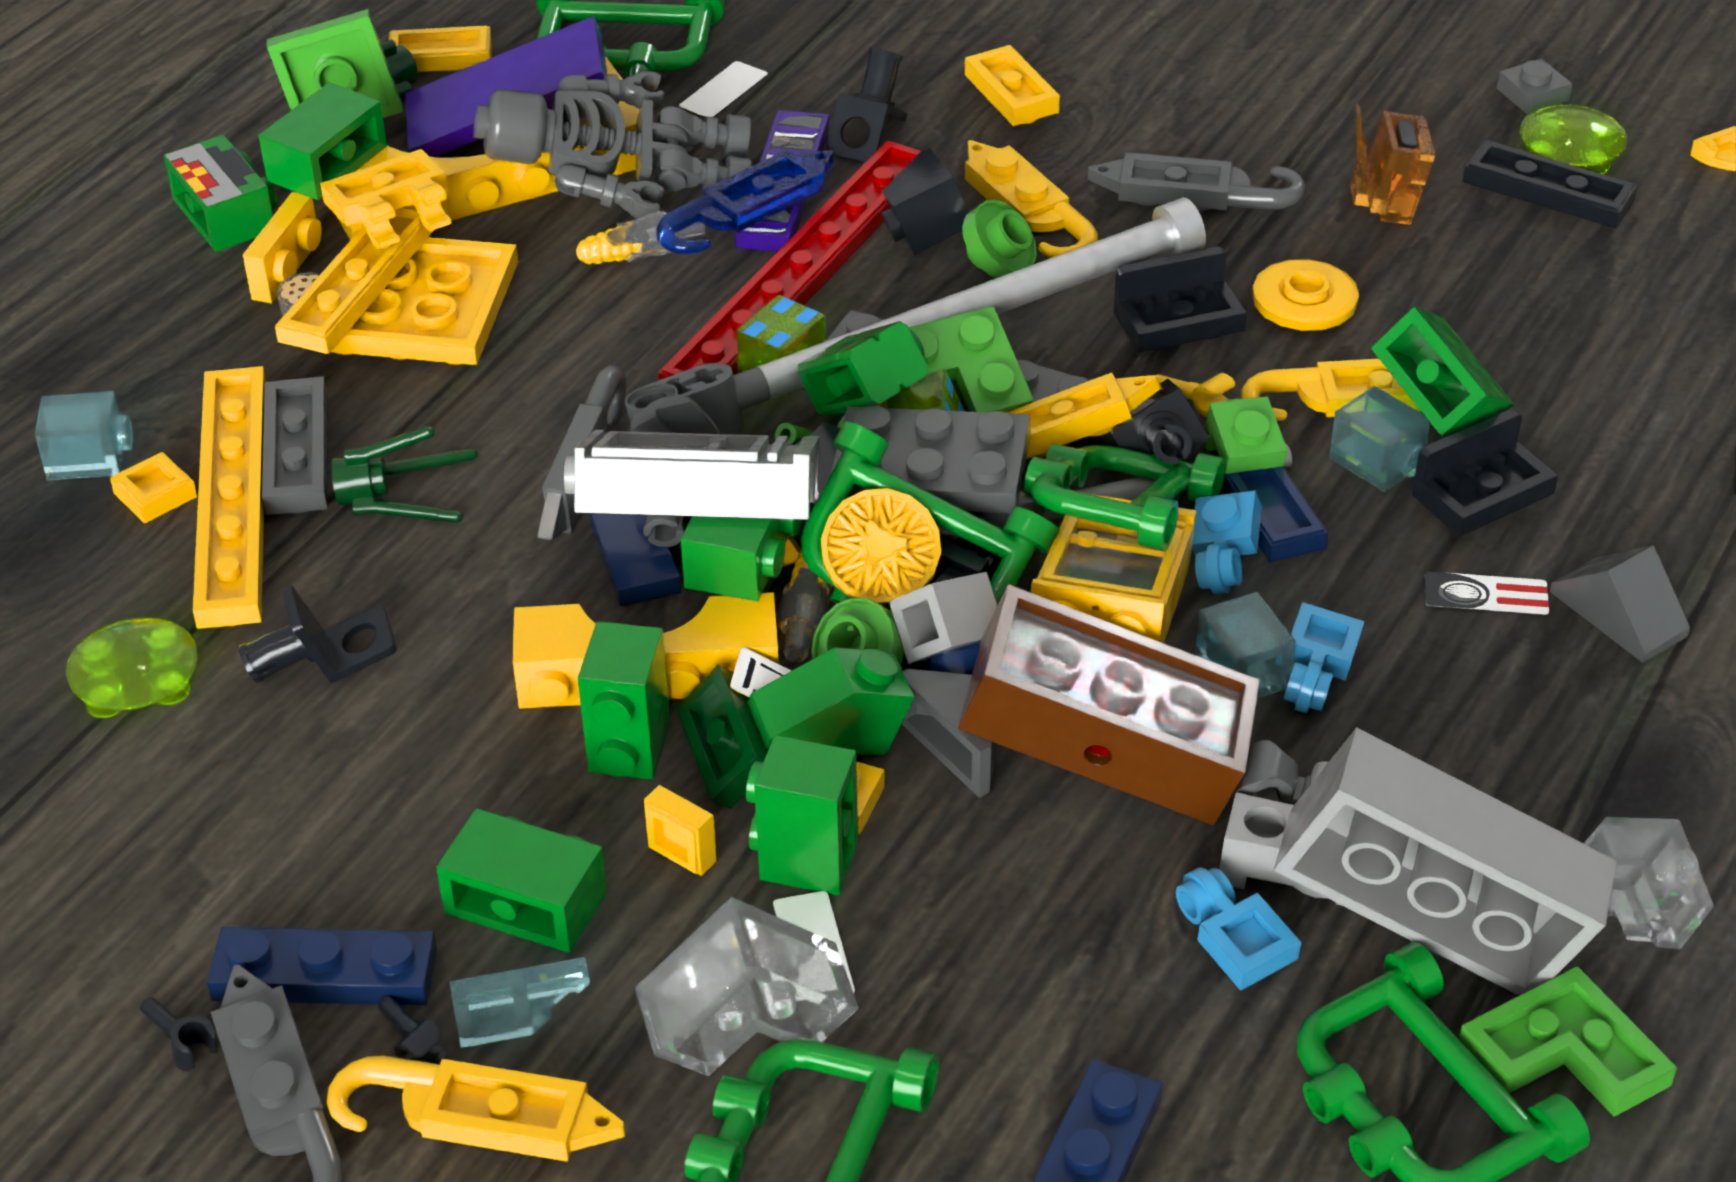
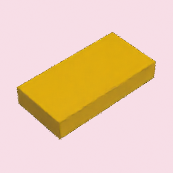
M490 26L392 30L389 33V40L392 39L396 45L406 47L412 54L417 66V72L463 70L491 58L492 39Z

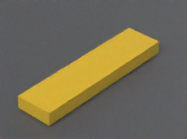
M404 206L394 210L396 217L389 219L393 230L399 235L400 242L381 249L376 248L363 225L275 325L278 342L329 354L434 231H429L425 228L415 206Z

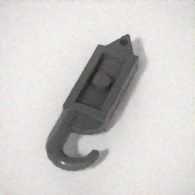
M1125 152L1124 159L1089 166L1087 180L1118 193V201L1136 202L1140 205L1152 206L1156 204L1163 205L1185 197L1196 206L1198 211L1210 209L1227 210V206L1264 210L1285 209L1300 201L1306 190L1302 176L1296 171L1285 167L1273 166L1270 169V174L1288 182L1289 187L1283 189L1251 187L1250 178L1247 173L1240 168L1233 167L1230 161Z
M617 365L606 366L599 372L585 403L579 404L542 486L545 504L537 538L553 541L562 533L572 534L581 513L575 512V494L565 493V459L567 455L575 456L574 448L594 430H604L605 436L607 434V424L612 427L618 423L625 401L626 377L623 370Z
M234 965L221 1007L212 1011L211 1015L248 1133L255 1147L260 1152L271 1156H289L305 1151L312 1171L313 1182H342L341 1159L283 987L281 985L272 989L240 965Z

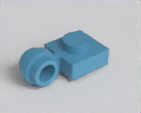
M1256 490L1196 498L1194 510H1197L1192 551L1195 555L1197 582L1202 590L1211 589L1213 594H1224L1230 592L1231 586L1241 585L1242 563L1240 555L1257 554L1262 505Z
M1302 602L1283 661L1294 664L1283 700L1296 703L1294 710L1307 714L1309 708L1322 712L1332 678L1335 677L1346 681L1365 621Z
M1199 867L1184 875L1183 884L1176 888L1178 905L1190 922L1196 925L1200 924L1198 942L1240 991L1298 960L1301 941L1258 893L1235 904L1233 887L1226 875L1218 868L1206 870Z

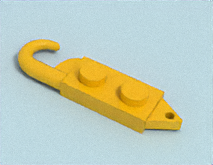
M972 140L968 141V161H965V180L987 200H999L1010 205L1025 219L1031 232H1052L1064 228L1078 240L1076 244L1068 247H1057L1041 242L1038 246L1041 253L1052 258L1098 241V232L1090 221L1069 204V197L1010 145L996 148Z
M1380 359L1317 362V367L1267 370L1249 378L1241 390V399L1257 398L1266 393L1297 392L1300 399L1309 408L1325 413L1326 418L1396 413L1414 414L1421 412ZM1272 408L1277 421H1283L1287 418V412L1284 409Z
M1111 372L1005 413L1030 414L1031 434L1026 459L1030 457H1045L1053 443L1065 445L1086 436L1104 435L1110 432L1116 425L1131 420L1130 412L1159 391L1160 386L1156 375L1115 379Z
M367 1056L353 1061L336 1074L328 1087L326 1104L331 1117L343 1128L362 1132L367 1128V1121L349 1109L348 1099L354 1090L361 1086L373 1084L403 1089L402 1101L405 1119L410 1127L421 1132L424 1138L568 1162L572 1151L625 1136L624 1122L588 1095L587 1082L447 1059H442L439 1065L390 1056Z

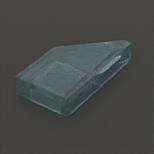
M576 958L450 981L460 1047L533 1035L552 1018L551 1008L570 992L580 993L590 984L586 958Z

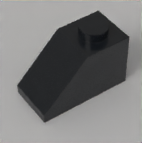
M930 148L920 152L882 191L889 209L881 212L893 240L896 243L904 239L914 254L963 231L962 225L965 216L969 212L953 176Z

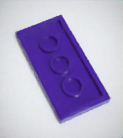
M592 16L405 93L409 153L422 149L429 157H438L480 140V138L473 137L477 105L488 106L491 94L497 89L540 94L545 98L547 109L552 110L555 93L559 89L560 81L565 76L585 75L586 79L603 80L604 75L607 74L602 33L595 17Z

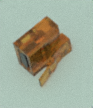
M1355 104V150L1357 162L1350 180L1354 205L1369 207L1371 213L1379 214L1380 221L1411 225L1435 158L1426 117L1383 111L1367 158V143L1365 134L1362 132L1361 111L1359 104Z

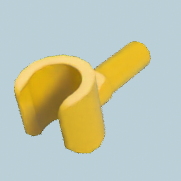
M1225 373L1217 374L1202 384L1186 382L1160 374L1156 375L1160 390H1164L1160 383L1169 379L1181 389L1186 398L1193 400L1196 409L1204 417L1208 415L1210 403L1230 400L1223 393L1235 386L1233 378Z

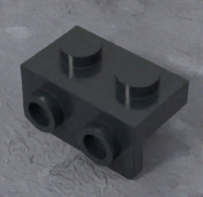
M1221 247L1123 265L1116 269L1113 313L1138 353L1160 350L1169 346L1203 339H1214L1219 336L1245 331L1247 312L1225 281L1227 255Z
M1509 409L1491 418L1483 419L1475 425L1443 439L1435 440L1421 448L1418 454L1412 496L1460 537L1553 495L1558 475L1518 442L1522 416L1514 409Z

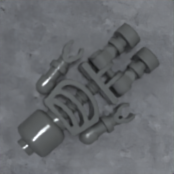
M639 72L624 80H619L617 74H605L603 80L586 79L585 75L565 76L560 81L559 89L555 93L552 110L547 109L545 98L540 94L509 89L495 90L489 98L488 106L477 105L473 137L484 139V151L490 159L529 165L537 162L542 153H549L548 171L553 175H557L555 186L561 193L579 198L580 194L601 200V206L609 208L612 203L618 204L625 211L629 212L630 215L643 221H655L657 219L660 209L659 203L661 202L664 190L678 191L683 188H693L700 184L702 190L713 192L715 187H722V203L724 207L742 209L750 187L751 159L745 158L751 134L750 117L727 114L724 124H719L718 118L706 116L705 120L702 121L697 116L679 107L669 106L660 110L659 123H654L653 110L661 107L665 92L662 90L655 92L661 75L656 72ZM619 101H624L626 104L640 109L637 117L636 131L632 133L630 130L625 132L623 114L618 106ZM701 143L703 149L713 150L715 145L722 146L724 166L718 165V160L706 158L704 163H702L699 159L688 155L686 147ZM578 145L580 148H583L585 146V148L581 151L574 150L576 147H578ZM602 149L603 152L608 150L604 155L595 156L596 150ZM623 152L625 155L628 153L630 155L635 153L636 182L621 183L618 182L619 176L613 175L617 168L620 154ZM653 169L656 170V183L649 181ZM644 200H650V201H652V202H654V203H648V202H645Z

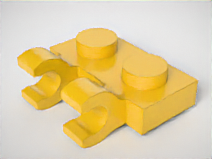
M422 149L320 183L324 203L346 227L353 224H364L369 238L378 249L400 242V237L393 230L389 219L396 217L394 210L404 206H415L423 225L429 231L451 224L450 217L444 212L440 201L447 199L446 192H448L445 172Z

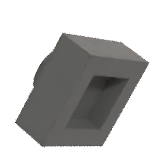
M1538 59L1499 71L1497 90L1523 112L1530 114L1568 102L1570 100L1572 83L1543 59Z

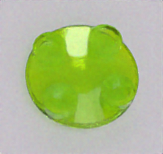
M1560 104L1542 107L1528 114L1520 126V137L1526 146V152L1600 174H1605L1610 170L1611 161L1619 157L1627 145L1626 131L1616 119L1602 111L1580 105Z
M155 617L127 618L104 625L83 638L68 658L66 677L71 690L78 698L84 701L89 714L93 717L109 718L123 710L140 709L156 703L174 705L187 698L191 691L189 679L196 669L198 651L190 633L174 622Z

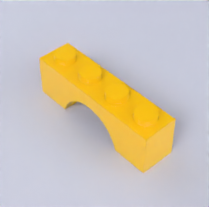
M774 592L762 593L759 601L725 595L709 596L701 611L692 620L679 628L663 633L669 700L686 699L718 665L734 672L740 650L743 647L779 664ZM580 604L514 608L513 668L519 709L581 705L578 675L596 623L586 615Z

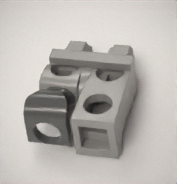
M1262 740L1253 743L1249 747L1246 771L1235 794L1224 837L1219 870L1226 875L1232 887L1244 889L1247 877L1294 886L1303 894L1315 898H1327L1279 874L1273 869L1292 807L1328 762L1322 761L1315 764L1311 775L1305 778L1298 776L1299 767L1296 761L1284 753L1275 743L1269 740ZM1269 787H1275L1279 802L1256 797L1257 792Z

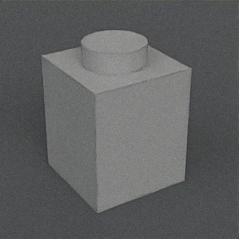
M987 572L931 583L889 601L908 664L926 660L952 649L981 642L997 608Z

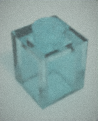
M1373 386L1335 412L1329 458L1386 492L1404 478L1415 476L1419 451L1424 446H1427L1430 422L1424 414L1378 387Z
M114 391L41 396L35 438L47 480L113 476L120 473L123 451L132 449L133 433L129 415H120Z
M1258 592L1200 609L1196 656L1259 679L1257 698L1287 689L1293 668L1296 641Z

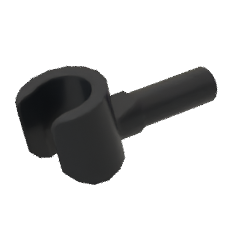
M385 996L380 1000L378 1004L379 1010L400 1031L403 1037L394 1047L397 1058L439 1065L442 1059H447L446 1049L438 1044L441 1034L438 1025L433 1020L424 1019L419 1023L392 996Z
M149 997L142 1002L141 1012L164 1031L167 1038L171 1040L174 1062L180 1070L190 1071L195 1068L193 1054L187 1045L202 1043L208 1046L210 1052H218L215 1027L206 1017L190 1015L177 1019L153 997Z

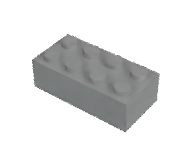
M1356 727L1292 807L1273 870L1411 941L1420 943L1426 949L1520 996L1553 979L1606 926L1617 860Z

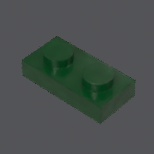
M718 665L687 696L676 710L711 801L731 809L746 794L748 776L755 761L764 762L769 749H766L748 707L747 696L730 687L734 672Z

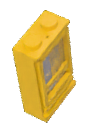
M1096 495V496H1100V497H1104V498H1109V499H1113V500H1118V501H1122V502H1126V503H1131V502L1133 501V500H1126V499H1120V498H1114V497H1107V496ZM1178 508L1174 536L1166 551L1140 546L1138 544L1137 531L1065 515L1059 528L1060 531L1053 541L1037 579L1032 581L1031 593L1164 643L1190 568L1197 510Z

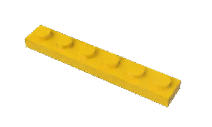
M263 366L204 372L193 614L197 629L262 623L264 535L262 472L264 384L266 382Z

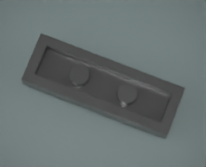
M324 376L269 381L264 384L262 500L266 515L303 513L327 509V391Z

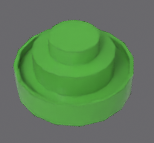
M986 200L965 216L962 225L963 239L966 244L967 255L977 268L985 271L993 278H998L1035 263L1037 256L1036 242L1031 229L1025 219L1010 205L999 200Z
M850 598L832 607L822 617L816 628L811 649L813 659L834 647L861 650L878 649L894 652L899 665H901L904 655L903 645L892 611L879 603L863 598Z

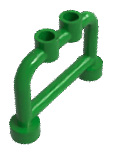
M537 0V8L543 16L536 39L560 30L562 21H583L592 16L595 17L597 22L690 25L686 45L675 51H657L653 45L647 42H637L629 50L607 49L603 44L605 57L616 70H624L626 78L646 71H680L693 66L702 58L706 50L710 26L715 25L721 20L726 0H685L684 5Z
M844 421L833 442V446L841 451L842 454L809 514V519L805 522L801 536L802 556L810 571L824 582L835 587L830 600L837 604L850 599L833 585L823 566L821 537L827 519L839 504L847 499L854 484L866 490L892 489L911 495L929 510L936 525L1002 558L990 580L998 606L1007 585L1017 586L1034 551L1048 553L1060 529L1046 518L1018 506L1013 508L1004 528L1001 529L879 468L878 466L889 447V443L881 436L861 425ZM890 605L884 606L887 609L891 610Z
M1053 443L1049 447L1045 459L1038 457L1031 459L1025 476L1024 490L1025 493L1031 494L1040 506L1050 511L1137 531L1138 544L1140 546L1166 551L1173 539L1178 518V501L1173 499L1186 487H1188V499L1190 501H1196V498L1220 495L1225 477L1226 460L1223 457L1199 453L1194 464L1178 460L1180 463L1166 464L1155 455L1125 448L1089 445L1077 449ZM1094 469L1117 471L1157 480L1131 503L1069 490L1071 485L1082 487L1089 470Z
M1410 942L1387 954L1384 958L1385 973L1318 1008L1303 1021L1297 1034V1057L1305 1072L1311 1078L1303 1084V1095L1309 1109L1322 1123H1329L1341 1115L1349 1121L1357 1131V1133L1349 1137L1351 1154L1359 1168L1369 1177L1374 1178L1390 1169L1401 1182H1497L1543 1154L1551 1161L1561 1163L1589 1146L1590 1134L1587 1124L1578 1108L1567 1097L1555 1093L1525 1111L1428 1007L1425 1002L1443 991L1444 982L1436 960L1418 942ZM1388 1005L1509 1138L1458 1167L1438 1169L1430 1166L1414 1150L1410 1134L1401 1121L1393 1115L1385 1117L1370 1101L1364 1084L1353 1067L1345 1062L1338 1064L1326 1049L1327 1039Z
M790 1039L775 1043L757 1056L744 1078L728 1074L722 1076L714 1095L713 1117L723 1120L724 1123L717 1137L702 1133L695 1134L686 1155L685 1176L686 1178L697 1180L696 1182H737L743 1167L745 1148L754 1128L760 1129L767 1117L771 1101V1090L775 1081L782 1073L799 1068L866 1083L825 1181L859 1182L891 1102L896 1107L925 1113L928 1110L937 1085L939 1056L936 1053L906 1047L900 1059L896 1060L816 1040Z

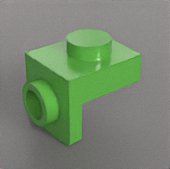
M1268 396L1230 399L1224 402L1210 403L1205 431L1210 439L1205 441L1204 445L1206 450H1217L1219 456L1225 458V474L1284 467L1288 450Z

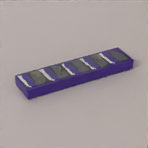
M777 111L735 231L736 247L777 252L797 232L829 133V114Z

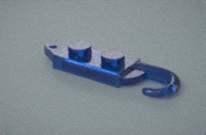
M787 149L704 189L702 196L669 211L660 219L656 227L657 241L666 250L673 253H699L710 247L711 242L709 239L684 240L675 236V233L698 222L714 229L734 230L738 233L791 206L797 205L799 202L823 191V179L833 165V151L796 154Z

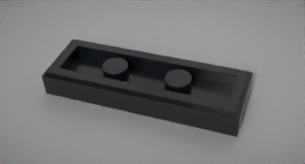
M1484 140L1466 164L1462 181L1615 229L1634 203L1638 187L1634 183L1489 140Z

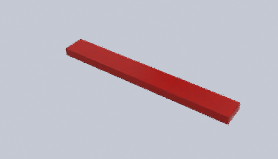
M886 141L658 372V381L691 368L711 363L728 365L731 367L733 375L740 373L768 344L766 342L776 335L883 224L884 219L881 212L889 209V206L882 191L922 151ZM784 297L796 302L783 314L771 309ZM755 321L768 325L755 337L743 333Z

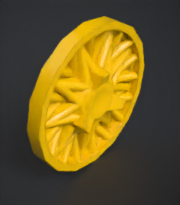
M1311 259L1286 260L1272 264L1257 275L1252 288L1254 306L1266 319L1282 327L1300 331L1325 330L1343 324L1354 315L1359 301L1356 282L1345 271L1329 263Z
M888 488L863 490L843 500L828 517L821 537L823 566L833 585L849 598L870 599L882 606L890 605L889 601L922 588L933 579L941 556L939 528L929 510L911 495Z

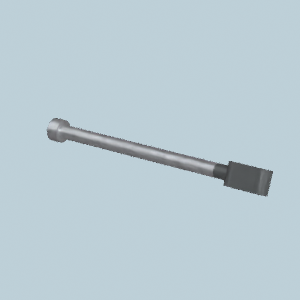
M1182 197L1156 207L1150 222L733 375L731 367L720 363L704 364L642 386L629 393L625 398V406L630 425L637 413L660 398L667 396L690 397L707 413L721 434L735 435L744 426L741 410L803 388L804 385L797 374V365L818 352L825 351V348L846 336L859 334L898 321L911 327L994 306L998 315L1111 273L1123 265L1138 263L1162 253L1168 257L1203 250L1206 243L1203 220L1196 206L1188 198Z

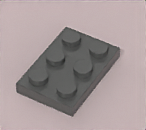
M847 406L844 421L861 425L881 436L889 443V447L878 466L879 468L965 511L1011 514L1013 508L1018 506L1031 434L1030 414H1014L1001 411H945L937 408L921 410L883 408L880 406ZM838 449L836 450L831 473L842 454ZM854 484L847 498L866 489Z

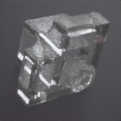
M1606 817L1584 843L1617 860L1608 916L1618 917L1627 940L1653 941L1656 947L1681 949L1714 907L1699 870L1698 859L1691 850L1679 819Z

